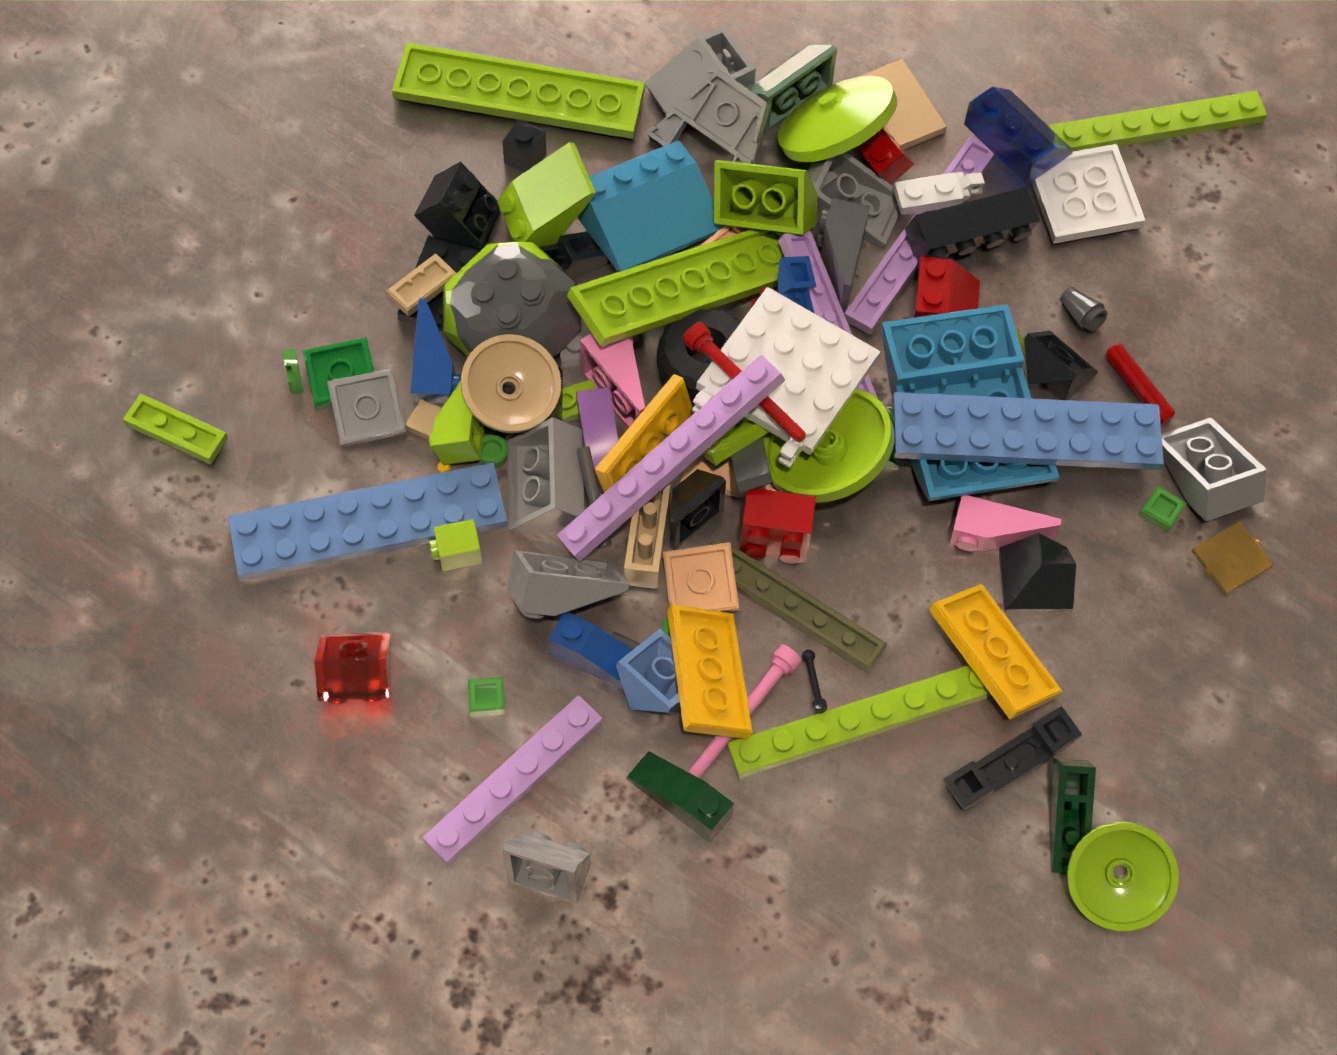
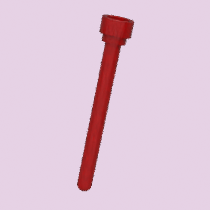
M702 322L695 323L684 334L682 341L692 351L704 352L732 380L742 372L713 343L711 331ZM769 396L758 404L796 442H802L806 438L805 431Z

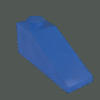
M419 298L410 393L414 402L419 403L420 399L429 403L445 404L460 382L461 376L455 372L453 362L426 299Z
M569 612L562 613L548 638L549 655L623 689L616 664L631 652L632 649L597 625Z

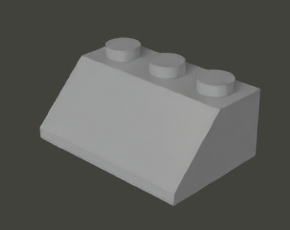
M552 417L540 423L537 427L507 441L509 531H561L585 510L584 481L577 455V449L582 447V429Z

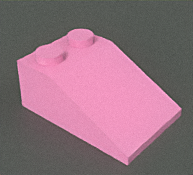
M590 333L580 340L581 373L587 380H593L596 389L610 388L613 411L623 424L629 428L645 409L633 349V339L628 337L600 346L594 335Z

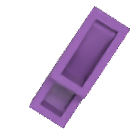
M609 387L576 392L577 409L582 429L583 447H590L594 469L618 442ZM596 474L600 495H602L604 491Z

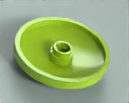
M878 76L855 77L830 85L804 100L790 112L779 128L777 135L779 145L789 159L797 162L821 161L843 154L870 139L886 125L896 110L897 96L891 83Z
M858 388L811 456L801 451L790 468L778 462L782 455L780 451L787 441L771 432L764 436L773 485L780 492L816 497L815 503L829 502L847 497L868 485L887 464L895 440L894 427L885 406L875 396Z

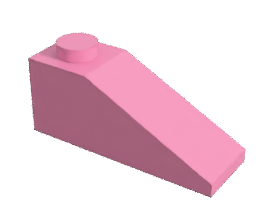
M964 495L960 499L949 544L956 545L964 551L972 552L976 550L985 552L999 549L1002 546L1037 533L1053 540L1057 535L1062 519Z

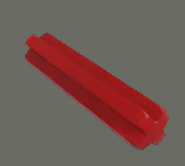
M1115 343L1110 346L1105 353L1109 361L1143 404H1159L1160 423L1163 425L1169 422L1175 415L1174 409L1122 344Z

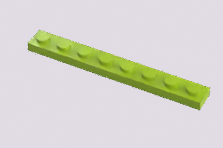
M1257 90L1023 129L1022 139L1030 160L1113 144L1124 146L1262 123L1265 121L1267 113Z
M970 665L827 710L824 713H818L753 734L748 739L740 738L728 742L727 750L738 779L993 696Z

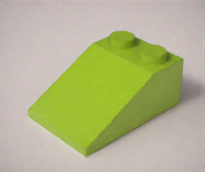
M568 142L514 179L497 202L513 241L532 242L540 247L557 244L559 237L564 235L594 197L596 191L575 143Z

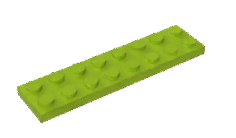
M406 42L392 88V96L394 99L633 139L645 92V82Z
M751 229L570 287L567 297L600 346H604L675 322L697 310H710L761 292L762 287H769L770 289L777 287L779 259L785 257L778 240L786 233Z

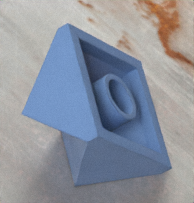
M659 629L619 660L616 668L631 710L667 712L677 715L681 708L671 638L663 630Z

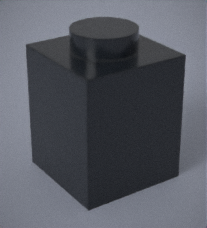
M520 119L502 141L504 163L523 173L541 162L547 155L546 132Z

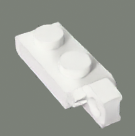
M954 172L894 182L893 189L900 213L905 215L961 204L963 201L970 199L972 195L982 194L985 182L982 173H971L964 176L963 172Z

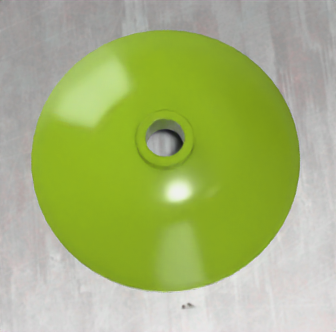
M1113 822L1095 828L1079 841L1069 860L1067 882L1074 903L1090 921L1100 927L1113 931H1133L1151 925L1167 912L1177 894L1179 870L1172 850L1156 832L1137 823ZM1118 865L1126 868L1122 876H1115L1113 874L1114 868Z

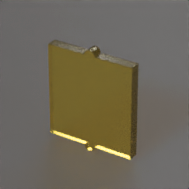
M1240 521L1196 546L1191 551L1206 569L1205 575L1211 576L1225 595L1274 565L1260 548V541L1254 540Z

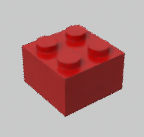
M758 488L747 491L739 550L755 559L770 557L780 559L782 562L789 564L806 563L816 497Z

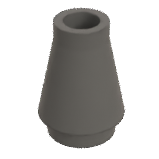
M1074 287L1067 288L1060 297V301L1066 306L1081 329L1094 331L1107 318L1108 313L1104 309V304L1079 292Z

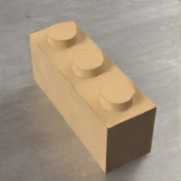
M671 482L631 517L624 564V577L629 582V586L658 589L670 505Z

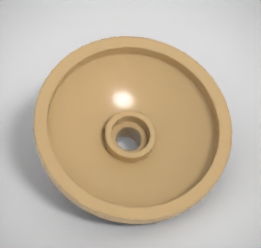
M498 335L480 343L468 356L461 374V392L467 408L482 424L500 432L519 433L537 427L551 415L560 397L561 377L555 360L542 345L520 335ZM510 385L513 387L514 393L506 394L502 387Z

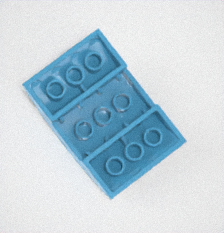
M1008 304L882 322L884 353L892 397L894 392L1031 398L1022 368L1025 359ZM909 459L928 501L1058 481L1060 478L1056 465Z

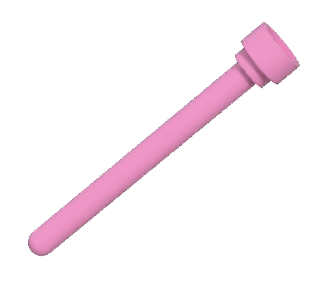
M780 644L772 654L773 660L770 662L772 667L747 697L750 715L781 676L794 673L802 663L801 657L790 647ZM716 735L688 772L701 778L733 737Z

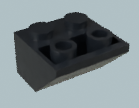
M460 161L434 176L414 216L435 238L480 248L483 246L500 208L496 198Z

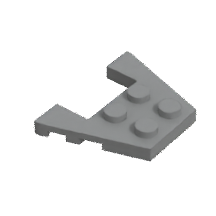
M718 69L694 89L683 103L677 108L671 109L661 122L653 125L646 132L654 140L666 146L676 142L689 123L735 156L732 162L755 164L771 104Z

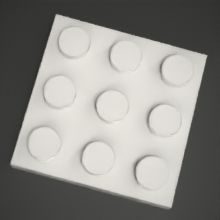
M1117 144L1027 161L1026 169L1053 244L1142 228L1146 220Z

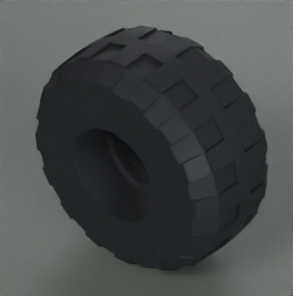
M700 309L680 320L669 323L659 339L657 366L662 383L665 385L673 374L682 377L691 403L694 405L693 400L700 392L696 389L697 381L711 363H700L692 359L691 356L699 352L697 350L692 351L682 339L691 326L697 322H702L711 331L713 343L721 350L741 322L738 318L720 310Z

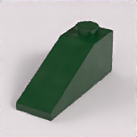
M650 751L646 753L626 777L630 783L709 843L714 840L732 817L734 803L704 780Z
M1053 758L1050 808L1051 871L1054 873H1067L1073 850L1079 841L1092 831L1096 767L1088 760Z

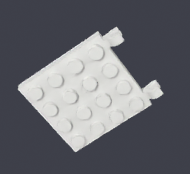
M769 287L764 290L721 349L742 371L762 354L785 378V381L768 396L805 431L806 438L802 442H796L759 405L744 417L787 441L780 451L782 455L778 462L788 468L793 465L801 451L811 456L880 355V351ZM713 361L697 381L696 389L700 392L693 400L695 406L692 411L694 413L732 380Z

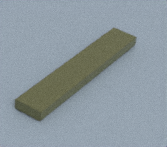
M715 536L709 545L727 542ZM731 545L736 586L739 593L866 674L870 672L886 649V642Z

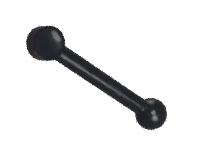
M810 649L805 650L802 653V659L807 663L815 697L813 708L816 713H824L827 710V703L821 696L813 662L815 653Z

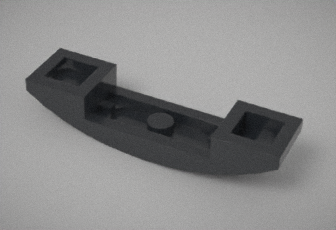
M1060 706L1033 723L1032 727L976 763L974 761L968 763L944 778L943 781L962 809L965 810L1027 776L1073 744L1082 736V733L1064 708Z

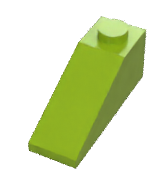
M461 380L436 416L433 433L429 435L430 449L433 453H436L443 465L481 460L485 425L477 420L467 408L461 392Z

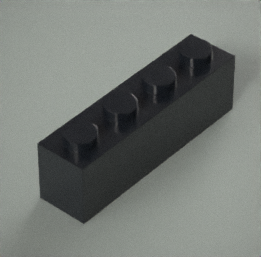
M1027 187L917 214L905 227L916 258L920 262L921 256L945 259L949 254L958 252L959 255H965L984 245L987 248H992L1000 245L1007 239L1013 238L1014 241L1025 239L1032 234L1031 230L1040 222Z

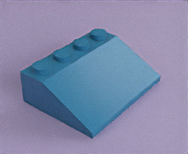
M680 141L589 176L596 194L577 217L618 272L660 259L709 238L725 226L714 224V200L697 162Z

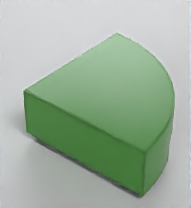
M294 348L283 350L282 358L286 368L290 392L292 394L303 393L304 389Z

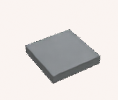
M392 368L327 381L341 447L406 434Z

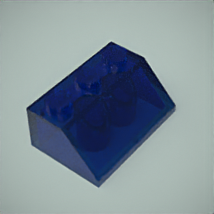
M992 86L969 102L964 125L1026 185L1073 153V149L1009 89Z

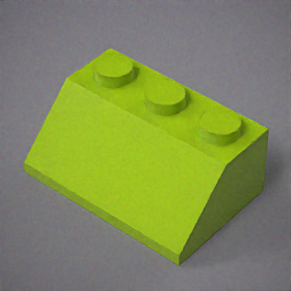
M722 160L715 161L714 224L800 235L805 234L817 225L818 194L807 170Z

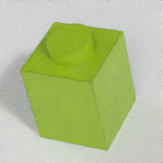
M474 519L433 527L435 540H430L429 543L433 561L440 560L442 572L482 564Z

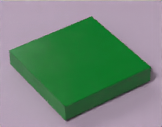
M367 337L302 350L315 411L333 408L327 381L375 372Z

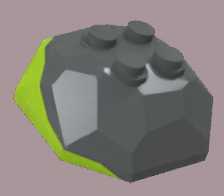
M509 242L487 244L443 288V334L467 357L485 340L498 335L513 334L536 341L554 359L582 331L581 316L567 297L570 287L580 284L535 243Z

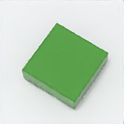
M1157 486L1139 515L1169 532L1187 503Z
M503 677L468 679L470 717L505 714Z

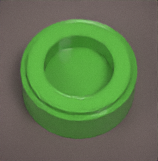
M498 435L483 436L481 460L477 462L480 465L494 462L495 469L500 468L508 460V445L506 441Z

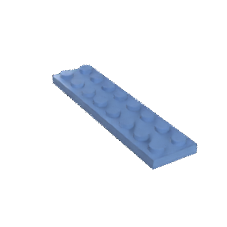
M894 392L892 397L895 433L894 458L1161 470L1164 465L1159 404Z
M494 462L228 516L237 574L240 581L426 544L430 540H435L433 527L474 519L477 533L508 527Z

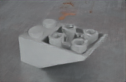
M722 26L694 40L645 82V87L666 115L671 109L677 108L689 97L688 95L716 70L719 69L747 87L751 83L755 84L756 68L725 26Z

